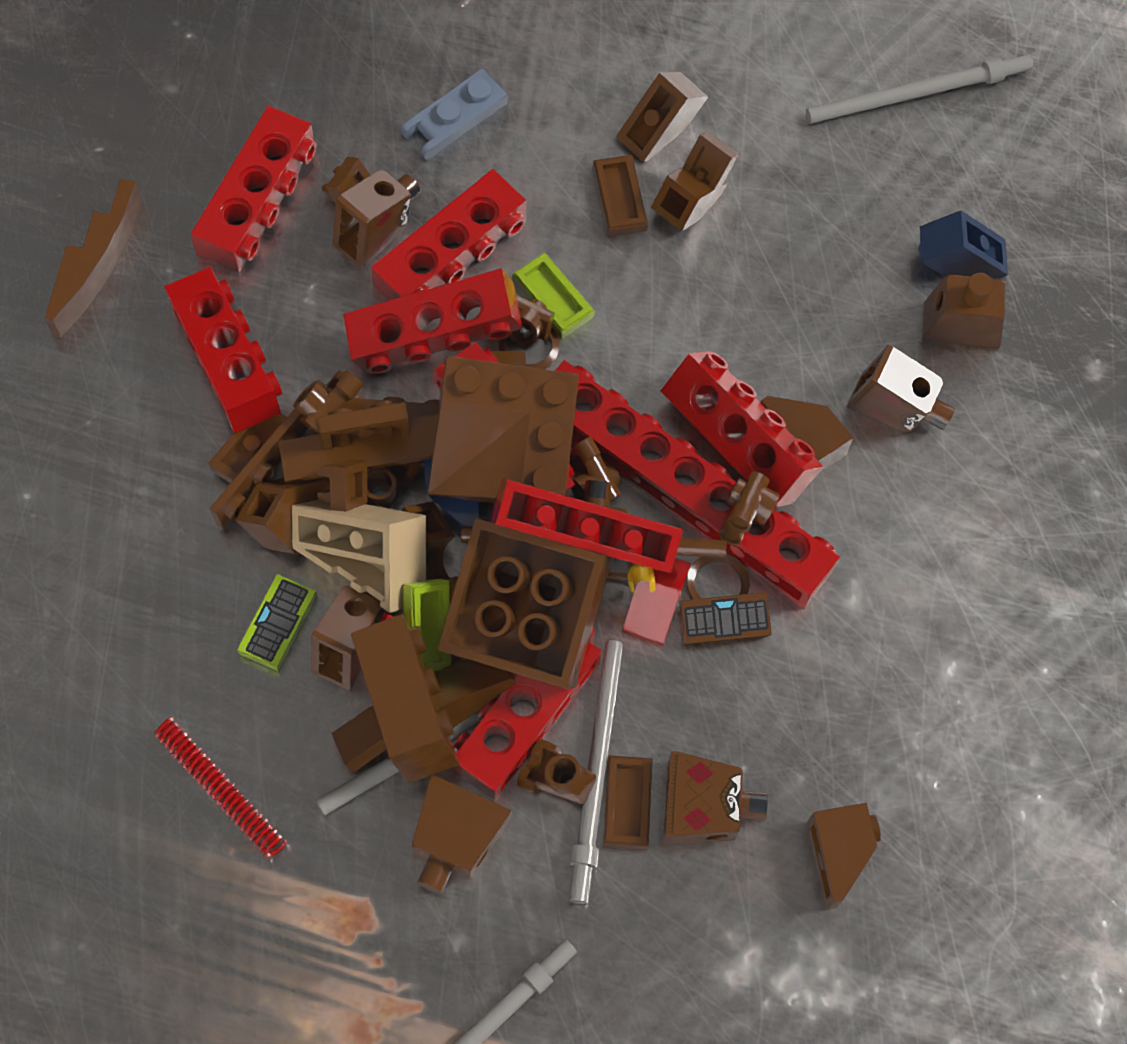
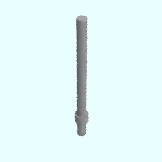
M1030 54L1003 61L1001 58L986 60L982 62V66L806 109V117L809 124L979 82L985 81L986 84L1004 81L1005 76L1032 70L1033 60Z
M614 640L605 642L588 770L596 774V782L583 803L578 843L572 846L570 865L574 867L570 902L576 904H588L592 870L597 869L599 849L595 846L623 647L621 642Z
M564 939L540 963L534 961L521 973L523 979L454 1044H482L535 992L541 994L554 982L551 977L577 953L574 946L567 939Z

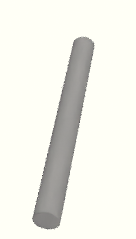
M475 713L453 729L454 735L450 736L451 740L479 724ZM387 757L318 798L316 802L323 814L327 815L396 774L399 770L390 758Z

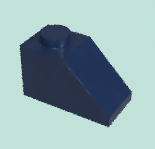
M962 210L919 226L920 244L918 252L922 263L944 277L951 274L971 277L976 273H984L992 278H1002L1008 275L1006 240Z

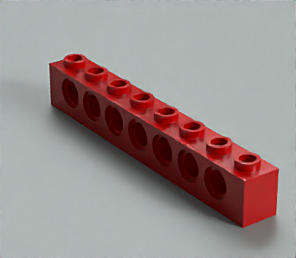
M563 360L555 371L579 374L576 404L588 403L594 407L589 412H581L575 408L572 442L578 444L584 439L592 437L601 452L600 456L605 465L611 463L617 469L620 477L706 539L721 540L719 531L725 518L730 515L734 506L727 501L736 483L731 479L729 472L716 462L709 463L696 454L695 448L685 439L679 437L675 439L665 432L661 424L653 416L646 413L641 415L634 410L619 392L613 389L606 390L599 385L588 370L579 365L574 367L566 360ZM618 426L624 428L628 433L624 436H614L608 432V429ZM652 450L659 453L662 458L650 461L645 459L641 453ZM689 475L696 483L689 486L682 485L675 477ZM722 499L729 504L730 508L723 511L717 510L710 504V501ZM773 509L765 525L753 520V524L761 526L765 534L755 536L749 532H744V537L739 545L726 544V553L737 558L745 567L805 609L833 573L841 556L835 553L834 547L827 540L819 536L813 537L801 529L799 522L792 515ZM784 548L792 549L798 553L800 559L789 561L782 557L779 550Z

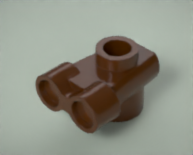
M516 294L523 328L512 331L509 336L510 339L522 346L532 345L537 339L545 341L551 332L555 313L548 310L546 305L539 300L529 301Z
M338 370L326 384V388L319 382L314 381L295 400L293 407L303 415L299 420L312 432L320 433L318 417L327 416L329 412L341 409L364 386L351 372Z
M592 437L584 439L571 448L569 463L574 472L577 471L578 476L572 478L575 485L571 490L576 499L584 501L586 480L611 482L610 502H612L621 495L618 487L622 485V480L617 469L611 463L605 465L600 456L601 452Z
M417 461L367 471V505L391 509L407 484H414L422 469V465ZM379 491L386 492L384 495H374Z
M752 471L746 481L740 478L736 481L727 499L728 502L734 505L730 515L725 518L719 531L720 539L727 540V544L739 545L744 537V532L750 530L753 520L765 525L780 494L767 488L770 480L765 475Z
M544 739L537 741L533 747L530 760L522 767L517 777V786L533 794L544 791L579 804L585 802L596 782V774L582 767L572 755L561 754L559 746Z

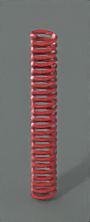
M173 717L166 719L154 731L155 738L160 739L161 744H165L164 748L169 749L170 754H174V759H179L178 763L183 764L184 769H188V774H193V779H198L197 784L202 785V789L207 790L208 795H212L211 799L216 800L217 805H221V810H226V815H231L230 819L235 820V825L240 826L241 831H245V836H250V841H255L254 845L259 846V851L264 852L265 857H271L283 849L287 844V840H282V843L276 849L269 852L271 848L281 841L282 835L276 836L278 830H272V824L267 825L268 819L262 820L263 814H258V809H253L254 804H248L249 799H243L244 793L238 794L239 788L234 789L235 784H229L230 778H225V773H220V768H215L216 763H210L211 758H206V753H201L202 748H196L197 743H192V737L187 738L188 733H182L183 727L178 728L179 723H173ZM247 815L243 821L239 822L241 818ZM252 820L248 826L244 827L246 823ZM257 825L251 832H249L251 828ZM262 830L256 837H254L256 833ZM267 835L261 842H259L261 838ZM273 839L266 847H264L266 843Z

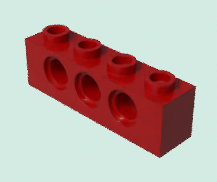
M267 106L190 234L196 254L237 272L241 271L247 260H253L259 249V238L265 228H271L274 225L282 199L285 195L290 196L292 194L302 165L304 163L309 164L315 154L317 143L314 141L311 123L272 106ZM274 156L283 157L279 160H270ZM254 188H265L260 192H250ZM235 220H246L240 225L231 224Z
M491 169L371 266L373 286L389 301L460 280L469 266L477 260L481 262L488 258L494 251L497 243L506 236L512 237L523 228L526 222L527 200L499 173ZM481 218L490 220L486 224H479L475 221ZM448 243H457L461 245L460 247L455 249H449L445 247V245ZM420 267L430 269V271L425 274H418L414 272L415 269Z
M208 267L165 285L164 288L172 310L234 434L281 414L277 397L283 395L280 384L273 371L265 373L262 365L267 362L258 341L249 342L246 334L251 331L242 310L233 311L230 304L234 303L235 299L227 281L224 279L218 282L211 267Z
M502 268L343 314L351 360L365 373L371 374L386 372L392 368V365L405 361L411 363L428 360L431 354L444 350L452 352L461 351L469 347L471 343L483 339H504L510 336L512 331L523 328L514 283ZM480 307V312L475 318L466 320L470 310ZM440 318L439 325L434 330L427 332L429 323ZM401 329L399 337L395 341L388 343L391 333Z
M710 351L688 353L660 392L746 480L752 471L759 472L770 480L767 488L780 494L774 508L793 504L824 467L814 457L815 452L812 447L803 440L795 438L785 428L786 423L783 418L776 412L766 409L756 399L757 393L747 383L737 380L728 371L729 366L721 356ZM714 388L718 394L717 404L714 403L712 398ZM742 417L745 419L747 424V430L745 434L743 433L740 426V421ZM770 445L773 447L776 454V459L774 463L770 460L769 457Z
M505 478L501 480L490 522L499 526L667 573L672 571L683 529Z
M588 643L576 688L565 689L510 672L516 683L506 689L498 700L494 698L483 706L477 716L481 720L471 734L467 731L463 732L453 745L460 765L453 767L452 770L496 801L529 758L537 741L544 738L600 664L602 650L592 643ZM519 700H528L534 704L536 709L528 716H520L514 713L511 707ZM500 734L508 739L509 745L502 751H492L486 747L484 742L489 736Z

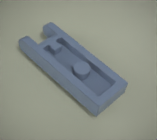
M481 69L405 122L399 131L405 138L411 137L418 131L424 135L429 142L420 149L419 153L427 160L506 105L508 95Z

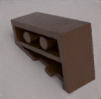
M401 614L351 632L389 758L408 784L460 765L450 738L451 735H454L450 718L445 708L440 709L435 696L441 693L437 678L432 667L425 668L421 657L422 653L427 652V648L419 626L411 628L404 615Z

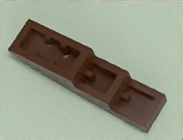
M119 180L110 214L93 211L83 247L66 245L44 318L53 337L62 338L90 306L116 266L130 238L142 205L136 181Z
M466 659L435 672L441 693L435 696L440 709H446L454 729L516 682L509 671ZM373 705L331 733L344 764L354 772L386 749Z

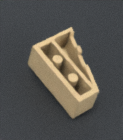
M320 500L292 505L293 549L330 574L338 572L350 580V587L359 593L366 591L381 601L380 607L389 613L403 609V584L426 581L425 515L367 504L346 512L330 510V504Z

